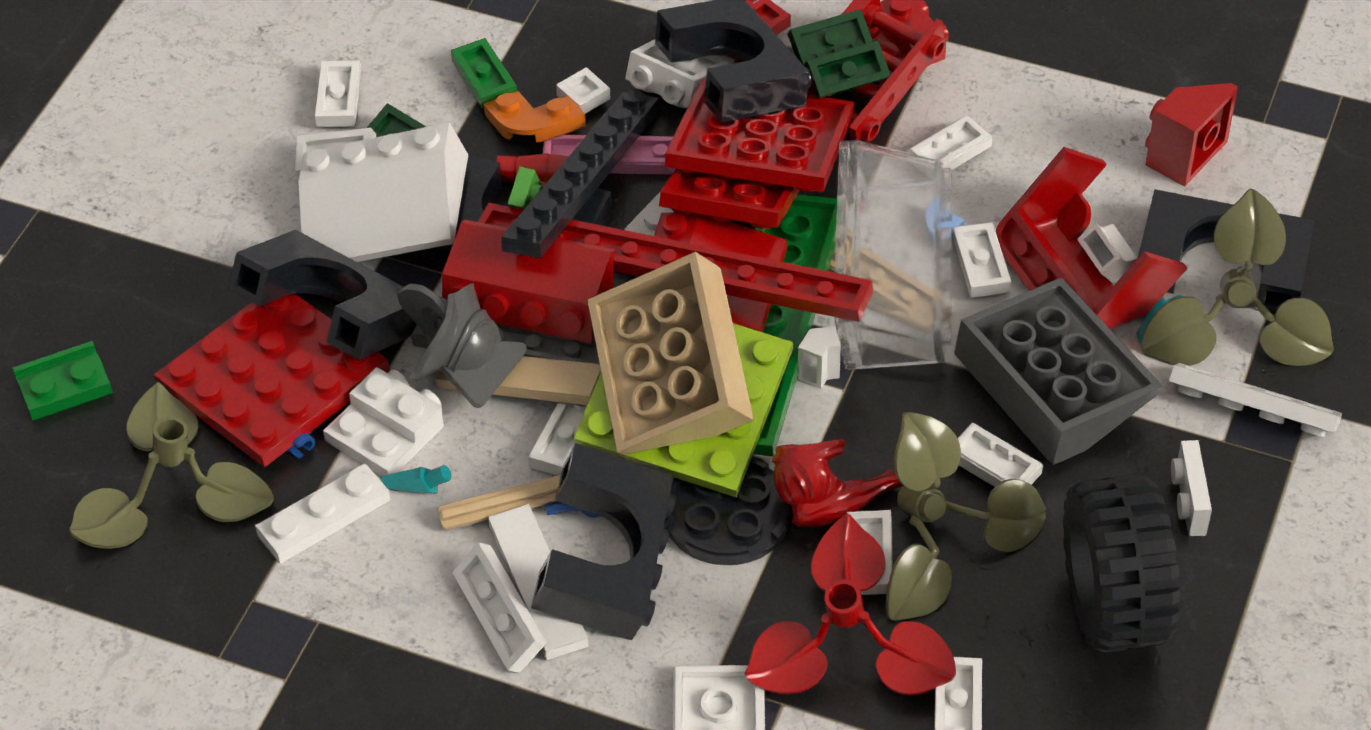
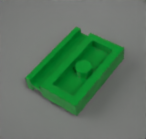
M93 341L12 368L32 421L113 393L110 381L95 350Z

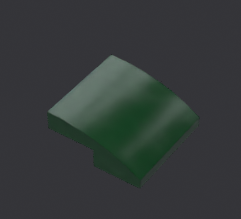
M861 9L790 29L787 33L796 58L810 72L811 88L818 99L888 79L891 75L878 40L873 42Z

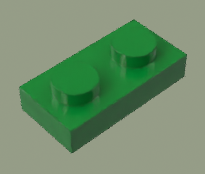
M486 38L451 50L453 64L482 109H484L483 103L495 100L498 96L505 93L517 92V85Z

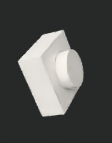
M587 67L556 84L557 96L559 98L569 96L584 114L610 100V88Z

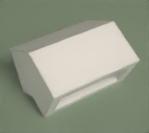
M1095 223L1077 239L1099 272L1112 283L1118 281L1137 260L1136 255L1114 224L1101 227Z
M836 325L810 329L798 347L799 381L821 389L826 380L840 378L841 345Z

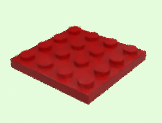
M706 79L701 80L665 153V167L678 169L683 173L700 172L717 175L719 178L726 180L738 178L756 181L764 186L782 185L795 187L803 192H824L853 117V101L827 97L818 99L817 96L807 95L806 106L721 123L704 103Z
M290 294L262 306L253 302L156 372L154 378L156 383L162 384L171 395L180 400L197 417L265 468L294 445L292 444L299 435L303 433L309 434L350 402L349 393L376 367L386 373L390 371L388 359L378 352L358 360L328 344L326 340L332 319L298 295Z

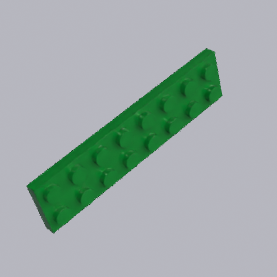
M797 194L778 228L760 229L755 227V230L787 240L788 247L783 262L828 271L846 212L845 200ZM774 304L770 306L763 333L793 342V351L753 454L773 457L799 373L798 347L812 328L816 313Z

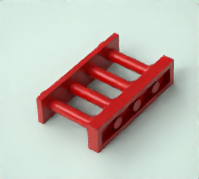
M853 0L842 13L845 14L861 9L868 29L877 27L914 45L903 60L882 50L889 71L893 72L882 87L872 83L851 89L871 99L860 114L853 113L849 125L852 150L859 152L867 141L871 142L875 139L883 121L931 61L939 59L946 46L943 21L936 18L927 31L922 33L882 13L880 0ZM810 87V89H808L807 95L816 96L812 88Z

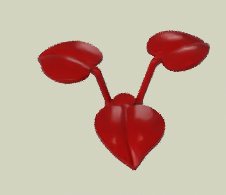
M845 514L825 533L812 558V576L819 589L825 592L824 599L827 613L821 617L822 623L816 637L812 639L809 630L797 622L782 621L773 624L758 637L745 671V677L753 685L773 693L793 694L808 690L823 678L828 668L825 654L817 647L823 643L829 626L834 624L841 628H849L858 622L863 623L876 642L885 648L877 657L876 669L882 683L893 692L901 695H917L928 692L938 686L951 682L956 676V666L953 655L945 641L933 629L922 623L901 622L894 627L890 641L882 636L870 619L869 613L864 611L861 591L873 588L882 578L886 566L884 552L876 539L867 533L851 515Z

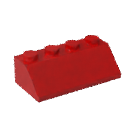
M463 220L461 222L442 273V298L447 300L448 294L455 293L473 283L480 308L486 310L491 320L496 324L590 344L595 341L588 299L613 288L615 249L557 238L542 258H535L502 251L501 237L508 228L470 220Z

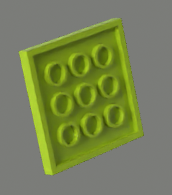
M733 323L754 421L717 436L621 455L617 453L601 372L574 436V444L577 443L673 475L675 478L737 497L793 351V342Z

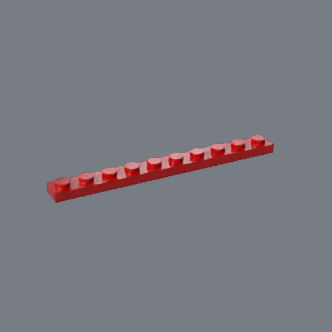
M488 203L478 222L509 228L523 210ZM571 220L558 236L560 239L615 249L614 272L639 277L697 252L721 268L726 295L860 322L873 294L872 280L577 220Z

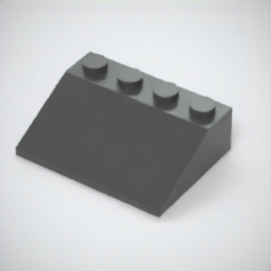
M1062 277L961 319L954 350L955 356L1052 466L1088 450L1162 392L1163 385Z

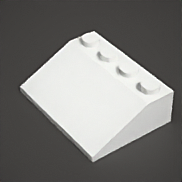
M450 122L304 152L298 180L301 233L356 262L453 244L468 153Z

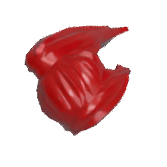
M844 439L803 445H780L776 447V453L772 457V462L775 464L773 472L775 489L781 500L791 505L794 515L792 522L797 527H819L835 523L847 512L859 511L878 495L903 485L892 470H887L881 475L865 480L841 481L830 470L828 460L844 453L843 447L846 444Z

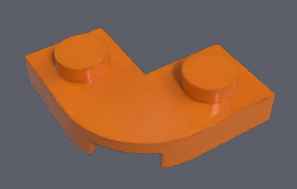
M519 91L505 93L498 96L495 100L483 103L488 120L508 140L514 136L513 134L535 135L536 143L543 142L586 126L584 112L569 96L552 99L547 104L533 108Z

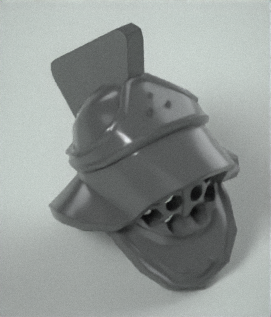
M473 283L455 293L448 294L447 300L437 296L427 287L416 284H409L401 288L397 293L400 306L420 327L429 342L427 349L411 373L410 379L417 382L436 371H441L473 407L481 408L525 355L527 351L526 344L501 340L496 323L491 320L486 310L480 308Z

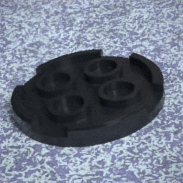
M752 456L737 497L673 477L670 493L676 495V501L670 517L665 518L664 525L666 529H669V536L672 541L691 557L715 565H739L764 557L783 541L791 525L792 508L790 504L783 502L777 493L774 484V471L769 468V464Z

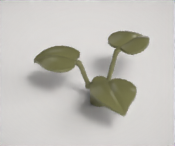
M1248 189L1234 205L1224 212L1218 220L1214 231V243L1220 255L1230 263L1240 264L1245 262V265L1229 270L1222 276L1220 281L1222 294L1216 297L1215 304L1206 315L1201 302L1194 297H1178L1164 304L1148 323L1141 344L1145 354L1174 365L1182 363L1190 366L1200 363L1211 354L1216 344V332L1208 322L1215 319L1223 304L1227 303L1234 308H1245L1251 304L1270 322L1262 329L1259 341L1266 354L1281 364L1290 366L1312 365L1326 359L1334 351L1330 322L1324 310L1317 303L1306 298L1288 299L1279 305L1276 315H1273L1256 297V287L1248 272L1252 269L1253 262L1260 265H1270L1279 259L1285 248L1286 232L1274 206L1254 189Z
M157 382L139 399L127 421L126 433L129 441L139 450L152 451L149 453L148 464L136 496L130 501L124 492L112 488H101L88 493L75 508L69 533L73 538L86 545L103 549L124 547L139 539L148 526V518L137 507L143 501L157 463L165 467H175L183 460H187L195 480L202 484L196 493V503L205 515L217 521L234 522L248 518L269 507L274 501V496L269 486L259 476L248 468L236 463H215L208 470L207 477L204 476L195 460V450L188 447V444L195 438L198 432L197 417L180 400L171 395L162 384Z
M913 412L902 413L901 432L895 449V474L903 485L898 493L897 502L902 512L912 516L909 523L917 528L929 550L923 545L912 544L903 550L894 563L886 594L887 618L894 621L932 613L945 602L951 589V569L945 561L936 559L939 554V548L923 522H933L941 518L946 510L987 520L983 530L985 543L996 550L1011 552L1019 550L1032 542L1041 531L1046 518V507L1039 493L1030 483L1020 479L1004 480L991 491L987 501L988 512L946 501L943 493L935 488L940 487V478L950 476L957 470L961 457L959 440L955 433L941 421Z

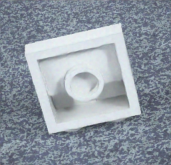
M654 39L630 52L625 79L629 80L637 89L661 95L669 104L688 108L701 80L706 79L707 69L734 64V59L725 55H710L671 63L655 44Z
M376 367L349 393L351 404L323 430L327 443L359 463H366L372 471L380 476L398 473L444 427L441 402L428 389H423L419 393L409 387L407 379L399 371L392 369L386 373Z

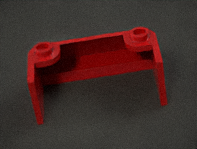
M1063 147L1003 217L995 232L1003 256L1029 291L1062 277L1111 330L1144 317L1188 268L1183 262L1144 251L1113 286L1099 272L1077 240L1089 226L1092 214L1091 207L1082 193L1107 164L1103 159Z

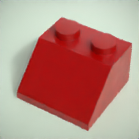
M1227 83L1175 88L1164 100L1159 99L1153 106L1149 116L1152 126L1145 142V147L1148 148L1145 165L1186 186L1228 142L1238 86Z

